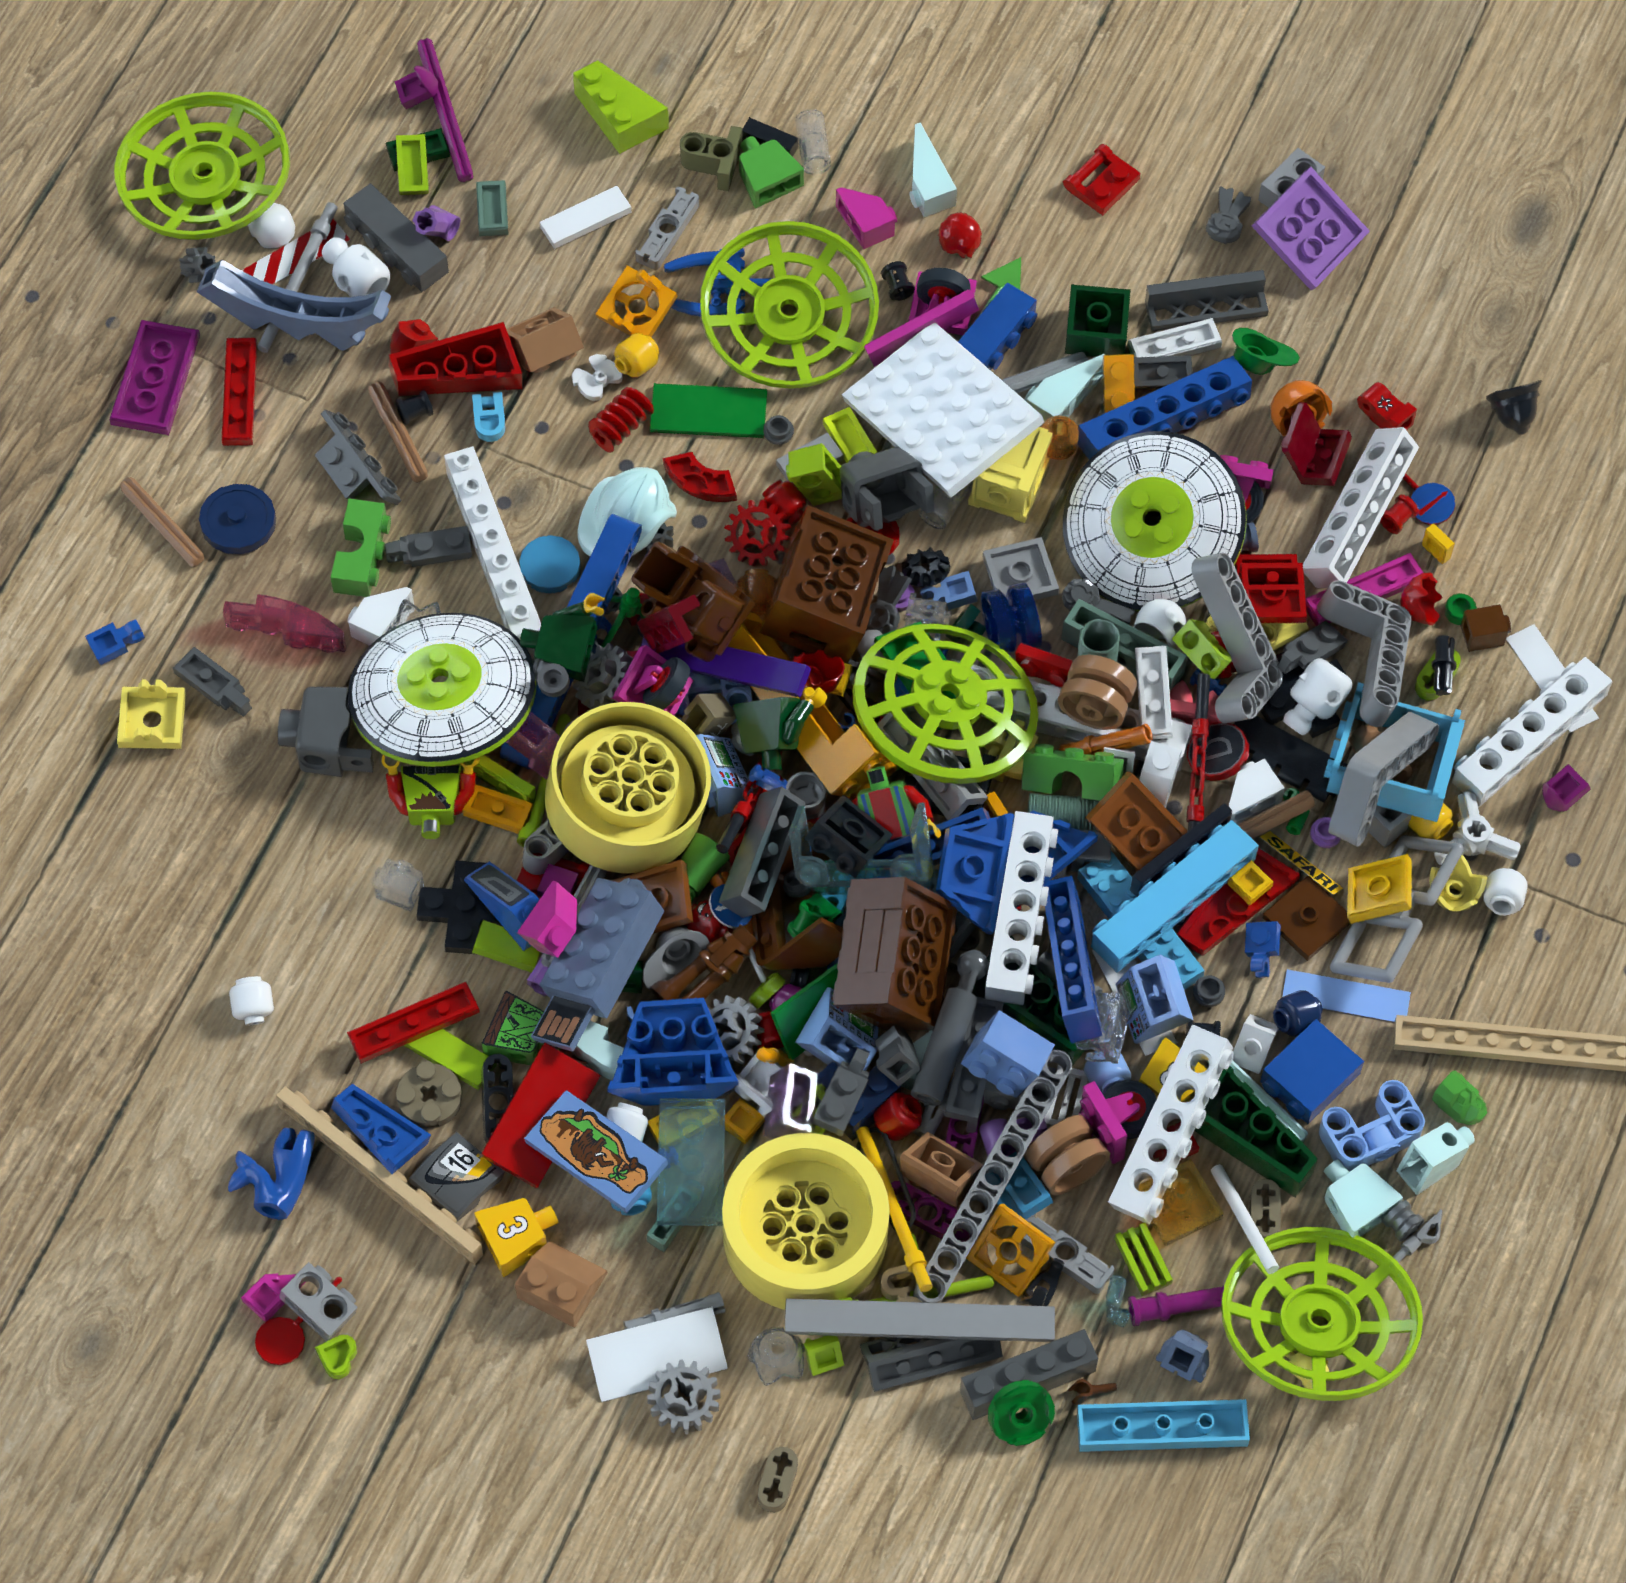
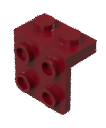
M1299 402L1296 411L1292 413L1291 424L1286 436L1282 439L1281 448L1301 484L1334 486L1352 436L1349 430L1321 429L1307 402Z

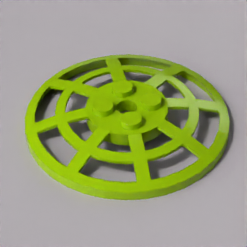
M225 92L192 93L158 105L132 126L117 151L114 165L115 183L119 197L126 210L136 221L149 230L177 239L199 240L215 238L247 226L273 205L282 192L288 178L290 150L285 133L278 121L267 109L245 97ZM207 106L232 108L226 124L205 122L191 125L185 110ZM243 113H248L263 122L273 133L274 138L259 146L250 134L238 128ZM175 115L180 129L164 138L154 150L138 143L153 126L165 118ZM207 132L222 133L218 142H198L195 134ZM233 137L244 142L251 149V152L237 158L235 153L229 148ZM182 139L185 140L187 147L178 152L173 159L163 155L172 145ZM280 147L282 170L276 186L264 185L266 172L264 157ZM134 153L147 160L144 170L145 188L127 191L126 169L131 154ZM257 162V173L254 183L241 181L240 169ZM156 165L169 170L170 183L158 186L153 185ZM206 169L212 171L207 176H198L199 172L205 171ZM233 191L247 193L240 202L226 210L223 199L228 197ZM176 193L184 201L177 211H174L166 206L159 197ZM256 195L268 196L255 210L239 220L231 221L230 216L245 208ZM150 199L151 203L161 213L170 217V219L164 226L153 223L137 211L132 201ZM211 204L215 214L206 216L188 215L195 205ZM219 221L221 226L199 231L176 230L182 222L202 224Z
M783 221L754 227L739 234L721 249L706 272L701 288L700 311L702 324L710 344L728 366L756 383L777 388L793 389L825 383L841 375L855 364L865 352L864 346L870 343L873 338L878 321L879 297L871 269L863 256L849 242L838 234L820 226L805 222ZM779 235L806 236L820 240L827 245L818 259L802 253H782ZM767 238L770 255L754 261L741 273L727 263L730 257L743 247L757 240ZM837 250L846 256L856 267L864 281L865 288L848 293L841 277L828 266ZM784 263H800L810 266L812 269L806 278L787 275ZM770 265L773 266L775 278L767 281L762 287L749 279L759 270ZM720 272L733 282L727 301V315H710V293L714 280ZM822 274L833 283L839 296L823 299L821 292L815 286ZM741 289L755 298L753 312L736 314V302ZM869 299V321L861 343L845 337L851 322V304ZM791 304L798 311L796 314L788 316L782 313L781 308L784 305ZM842 307V321L837 332L822 325L825 311ZM756 324L764 337L754 347L744 337L739 326ZM712 327H730L737 342L749 353V356L741 365L732 360L723 350ZM815 335L830 342L820 351L806 357L803 343ZM774 343L791 345L794 359L777 358L766 353ZM837 347L853 353L847 361L835 370L812 378L808 365L824 359ZM760 361L777 367H796L800 380H774L757 375L751 371Z
M919 624L897 629L883 636L870 647L863 656L855 674L852 690L853 706L858 722L867 738L891 762L925 779L941 783L967 784L995 778L1011 769L1021 760L1029 749L1037 730L1039 715L1037 698L1024 670L999 645L967 629L943 624ZM926 633L948 634L964 638L972 643L968 647L951 641H931ZM913 635L918 644L903 650L894 660L875 656L884 645L901 637ZM985 648L994 653L1008 665L1018 679L1006 678L997 665L981 653L982 649ZM937 649H951L965 654L960 663L942 660ZM921 651H924L930 662L920 670L903 664L909 657ZM976 659L984 664L996 679L982 680L971 669ZM869 666L887 671L884 681L886 701L868 707L865 697V679ZM896 674L914 680L910 694L896 697L894 687ZM1011 690L1026 691L1030 703V717L1026 732L1010 720L1014 705ZM942 691H950L955 694L956 698L950 699L943 695ZM987 692H1003V714L986 704ZM915 707L920 716L926 720L922 729L902 711L903 708ZM891 712L899 725L910 735L917 738L909 754L886 737L877 726L874 718ZM981 715L996 724L989 732L979 737H975L971 726ZM938 727L951 730L959 729L963 740L946 739L935 736L934 733ZM1004 730L1019 741L1016 748L1005 757L993 763L983 765L979 748L996 740ZM928 745L945 750H966L971 768H947L930 764L920 759Z
M1326 1227L1287 1229L1263 1238L1269 1250L1273 1251L1288 1245L1301 1243H1316L1315 1261L1294 1263L1282 1267L1273 1274H1268L1253 1246H1251L1238 1258L1231 1268L1224 1285L1221 1302L1222 1323L1227 1338L1235 1353L1252 1372L1282 1391L1298 1397L1319 1401H1343L1360 1398L1377 1392L1392 1383L1405 1371L1415 1356L1421 1339L1423 1325L1422 1305L1416 1287L1407 1272L1391 1255L1363 1237L1356 1235L1352 1238L1346 1231ZM1329 1245L1340 1246L1357 1252L1373 1261L1379 1267L1364 1279L1348 1268L1328 1263ZM1255 1263L1266 1279L1256 1290L1251 1307L1232 1302V1296L1239 1279L1247 1268ZM1314 1273L1313 1284L1304 1285L1295 1290L1285 1280L1298 1274ZM1327 1274L1342 1278L1355 1285L1356 1288L1349 1294H1346L1338 1288L1327 1285ZM1388 1276L1392 1278L1403 1294L1409 1309L1410 1319L1390 1321L1386 1304L1376 1290ZM1273 1287L1285 1299L1280 1313L1261 1310L1265 1297ZM1365 1297H1368L1376 1310L1379 1321H1361L1357 1304ZM1231 1315L1250 1320L1254 1338L1264 1353L1254 1358L1249 1356L1235 1335ZM1320 1316L1325 1318L1328 1324L1319 1326L1311 1319ZM1261 1323L1280 1326L1285 1340L1272 1348L1264 1336ZM1410 1332V1339L1405 1354L1395 1369L1389 1373L1375 1364L1386 1348L1389 1334ZM1358 1334H1379L1374 1349L1367 1357L1353 1347ZM1294 1350L1312 1357V1370L1296 1366L1283 1357ZM1343 1355L1355 1365L1340 1371L1326 1372V1358ZM1276 1363L1279 1367L1294 1375L1312 1379V1389L1283 1381L1267 1372L1264 1367ZM1363 1371L1378 1380L1375 1383L1357 1389L1326 1391V1381L1347 1379Z

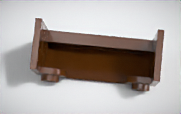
M811 822L806 823L794 833L765 912L752 915L751 918L753 936L758 941L754 945L756 962L768 970L823 968L839 957V951L842 947L843 938L841 936L843 928L821 917L794 938L787 931L789 923L795 920L800 912V903L811 898L812 894L822 888L828 879L827 861L830 858L823 853L815 852L811 848L810 842L805 839L814 826ZM797 868L805 869L814 878L815 885L813 889L804 897L793 898L787 896L783 889L785 875Z

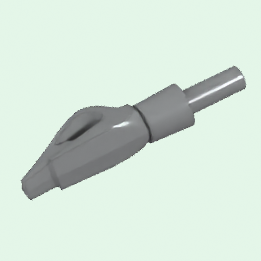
M1442 1209L1414 1235L1410 1236L1400 1245L1401 1249L1393 1256L1398 1263L1406 1255L1411 1256L1421 1243L1434 1244L1439 1240ZM1436 1227L1434 1237L1427 1235L1430 1228Z

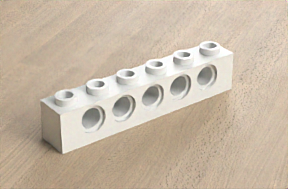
M1404 427L1376 429L1303 563L1304 574L1316 588H1328L1331 582L1336 580L1346 583L1349 580L1419 448Z
M1584 657L1577 664L1574 662L1570 663L1563 670L1562 677L1559 680L1548 682L1542 688L1540 696L1536 700L1529 699L1526 701L1514 719L1509 717L1504 720L1492 738L1487 736L1482 739L1475 748L1476 752L1470 757L1464 755L1455 764V774L1452 783L1463 793L1467 791L1474 793L1478 807L1485 803L1608 695L1612 680L1589 659ZM1567 690H1573L1577 692L1578 695L1570 694ZM1546 709H1553L1557 713H1550ZM1524 727H1531L1536 732H1529ZM1503 746H1510L1514 751L1506 750ZM1487 764L1491 766L1493 769L1488 770L1483 768L1481 765Z
M1015 811L985 986V999L1023 1005L1025 994H1032L1034 975H1029L1030 964H1037L1039 946L1033 944L1035 935L1041 936L1044 916H1038L1040 905L1046 906L1049 887H1044L1043 884L1045 876L1051 877L1054 858H1049L1048 854L1049 848H1056L1058 829H1053L1054 817ZM1034 846L1037 847L1040 851L1037 853H1029L1025 849L1027 847ZM1029 875L1035 878V880L1024 882L1020 877ZM1024 904L1029 906L1030 909L1028 911L1021 912L1018 911L1015 907L1017 905ZM1018 933L1025 936V939L1015 941L1010 936ZM1008 963H1016L1021 968L1015 971L1008 970L1005 967V965H1007Z
M1192 1024L1109 1198L1108 1203L1115 1210L1149 1225L1153 1217L1157 1218L1164 1205L1162 1197L1167 1187L1171 1188L1176 1181L1178 1175L1176 1168L1181 1158H1186L1191 1149L1192 1140L1190 1138L1195 1128L1199 1129L1204 1122L1206 1116L1205 1106L1209 1098L1213 1099L1216 1096L1220 1086L1218 1079L1223 1069L1227 1070L1233 1060V1046L1228 1039ZM1202 1060L1209 1061V1067L1206 1071L1202 1073L1195 1072V1066L1198 1062ZM1195 1090V1096L1191 1101L1181 1102V1095L1185 1091ZM1174 1119L1181 1120V1126L1177 1131L1167 1132V1125L1170 1121ZM1167 1149V1155L1164 1160L1160 1162L1153 1161V1155L1157 1150ZM1146 1178L1153 1179V1185L1148 1191H1139V1184L1142 1180Z

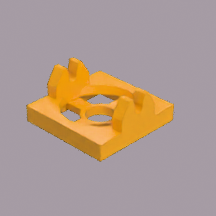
M627 265L599 307L596 316L629 336L640 333L652 337L678 295L677 292L664 286L656 276H649L644 269L637 271ZM631 285H645L639 294L628 296L621 292L624 288ZM653 290L659 301L657 311L650 308L648 298ZM636 299H641L646 303L645 309L641 313H632L629 310L630 303ZM616 300L625 305L627 313L623 319L615 312ZM646 316L651 319L641 325L632 324L635 318Z
M1002 1203L997 1207L966 1259L1019 1297L1024 1293L1029 1283L1042 1271L1041 1267L1048 1262V1254L1056 1242ZM1003 1226L1018 1227L1012 1237L1002 1239L996 1234V1231ZM1026 1234L1030 1237L1034 1246L1033 1261L1025 1256L1022 1251L1021 1242ZM1004 1242H1011L1016 1246L1017 1256L1014 1260H1008L1003 1257L1001 1246ZM989 1243L996 1247L998 1259L994 1265L988 1255ZM1017 1263L1025 1269L1024 1272L1017 1275L1003 1273L1007 1264Z

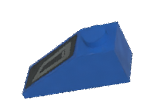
M490 861L466 876L464 881L521 949L525 951L531 947L517 932L540 899Z

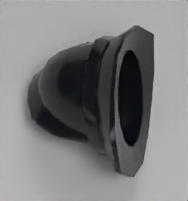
M1538 380L1514 388L1495 391L1486 396V399L1491 403V408L1495 410L1504 426L1514 430L1519 435H1524L1528 432L1536 416L1537 397L1539 396L1538 389L1542 381Z

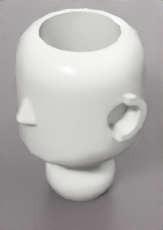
M337 237L330 239L322 249L324 260L329 264H334L332 270L333 279L339 289L345 291L350 297L368 295L387 289L390 282V271L368 248L360 244L348 247L345 240Z
M1322 658L1315 659L1308 665L1290 691L1292 698L1298 704L1294 709L1289 710L1285 714L1283 722L1302 736L1310 731L1312 721L1316 716L1321 719L1332 717L1352 689V680Z

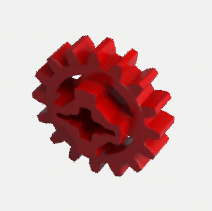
M749 500L747 509L742 505H738L739 514H729L733 524L725 525L724 529L731 531V535L724 538L725 541L734 544L729 549V552L732 554L740 552L737 559L740 562H744L749 557L748 562L751 566H755L757 560H759L762 566H767V558L769 557L773 561H778L776 553L778 551L785 552L786 548L782 544L790 539L789 536L785 535V531L789 530L791 525L782 522L787 515L783 512L776 514L778 506L772 504L767 509V501L761 500L758 506H756L753 500ZM765 513L770 517L761 521L757 520L753 514ZM743 523V532L742 535L739 536V529L741 524ZM754 526L763 529L760 532L762 541L753 537L756 534ZM775 530H777L776 540H775V542L773 543V542H772L773 532H774ZM758 546L763 552L750 553L746 549Z

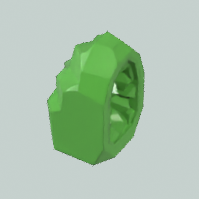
M1455 1070L1450 1072L1434 1092L1432 1100L1458 1123L1466 1125L1481 1122L1487 1114L1486 1103L1479 1095V1091L1462 1074Z

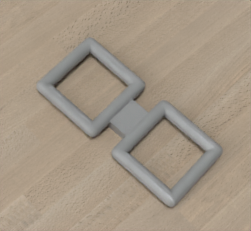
M1402 835L1389 858L1405 855L1408 848L1444 853L1447 856L1427 892L1412 890L1411 910L1353 923L1330 964L1331 972L1387 983L1393 982L1423 927L1420 919L1409 917L1415 904L1432 906L1436 903L1464 851L1463 845L1450 841ZM1367 923L1406 930L1385 969L1346 962Z

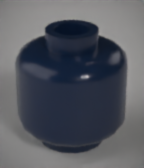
M1298 990L1283 996L1277 1001L1273 1012L1274 1023L1280 1031L1289 1036H1298L1315 1019L1321 1022L1322 1004L1310 992Z

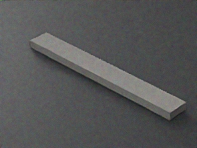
M786 1298L785 1334L1052 1342L1055 1340V1306Z

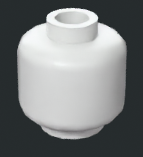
M1510 868L1496 869L1491 872L1487 878L1483 894L1486 906L1495 914L1502 916L1520 911L1526 898L1527 881L1522 874Z
M258 976L236 980V985L229 991L233 1017L238 1020H244L246 1026L264 1023V1017L270 1015L274 1010L270 984L262 981L261 977Z
M622 1102L618 1103V1107L609 1108L606 1118L641 1142L643 1141L648 1125L647 1117L642 1114L643 1109Z

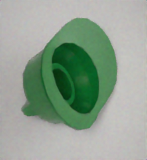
M1238 328L1232 334L1233 341L1236 344L1233 356L1245 370L1251 373L1264 375L1270 373L1275 366H1293L1300 359L1298 353L1293 348L1270 339L1256 330Z

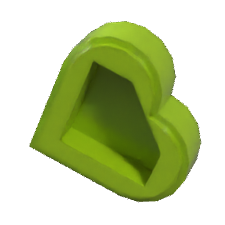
M778 972L767 976L766 981L761 983L749 997V1002L758 1009L781 988L786 980Z
M339 1335L315 1347L316 1353L329 1377L342 1379L349 1374L351 1370L350 1361L357 1354L356 1342L351 1336Z

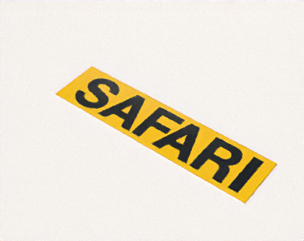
M1271 831L1260 836L1262 840L1334 895L1343 889Z

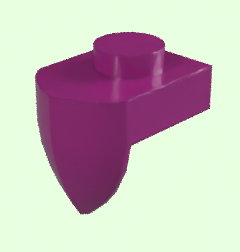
M415 66V72L394 81L401 104L406 110L434 97L437 92L438 80L429 70L422 66Z
M1569 764L1542 785L1543 799L1547 807L1559 812L1567 811L1591 790L1590 785Z

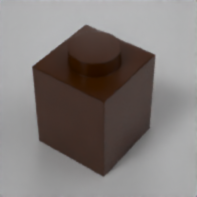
M1500 604L1464 611L1460 627L1468 652L1505 645L1507 635L1511 632V623L1508 615L1503 614Z

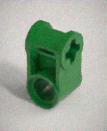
M816 893L811 898L800 903V912L796 919L789 923L787 931L794 938L820 917L834 923L843 912L819 893Z

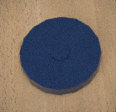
M232 484L219 488L207 497L201 506L199 523L204 539L213 548L226 554H244L255 551L267 543L275 531L276 513L272 500L262 490L247 484Z

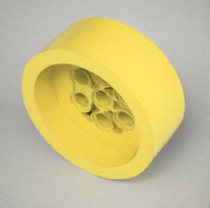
M635 702L610 703L591 709L567 727L554 750L545 788V808L550 825L556 836L571 853L594 867L617 873H638L667 864L688 847L695 833H697L711 787L709 760L704 747L694 732L680 719L667 711L652 705ZM615 750H623L627 755L617 754ZM651 758L656 760L658 763L651 764L647 762L645 759ZM593 769H600L605 774H596ZM623 778H632L636 783H628ZM654 787H663L667 791L659 792ZM609 797L614 802L607 803L604 802L601 798ZM632 806H640L645 811H636Z
M795 1133L777 1137L750 1152L736 1167L726 1186L722 1206L725 1254L733 1273L740 1283L761 1301L785 1310L786 1298L839 1300L851 1297L853 1299L871 1283L878 1273L887 1249L889 1228L888 1195L884 1182L874 1165L866 1156L850 1144L831 1136L816 1133ZM815 1196H822L827 1199V1202L818 1205L813 1203L811 1199ZM783 1199H790L795 1204L784 1208L778 1203ZM841 1221L847 1226L842 1230H835L830 1225L833 1222ZM802 1224H808L814 1229L809 1233H803L797 1228ZM776 1227L781 1232L778 1235L769 1236L764 1231L767 1228ZM822 1249H827L833 1255L829 1258H821L816 1253ZM794 1252L800 1258L791 1262L784 1259V1255Z

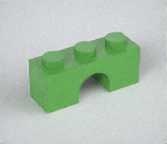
M348 499L343 521L345 540L359 542L362 546L353 552L336 551L330 577L333 593L370 597L372 586H377L379 568H376L378 560H383L385 553V542H382L383 535L389 533L391 526V516L386 514L385 503Z
M1036 744L1034 748L1024 754L1022 790L1052 794L1062 788L1063 773L1069 771L1077 775L1082 783V798L1100 801L1123 777L1124 759L1114 758V754L1109 752H1096L1095 755L1084 754V750L1079 748H1066L1065 751L1054 750V746L1050 744Z

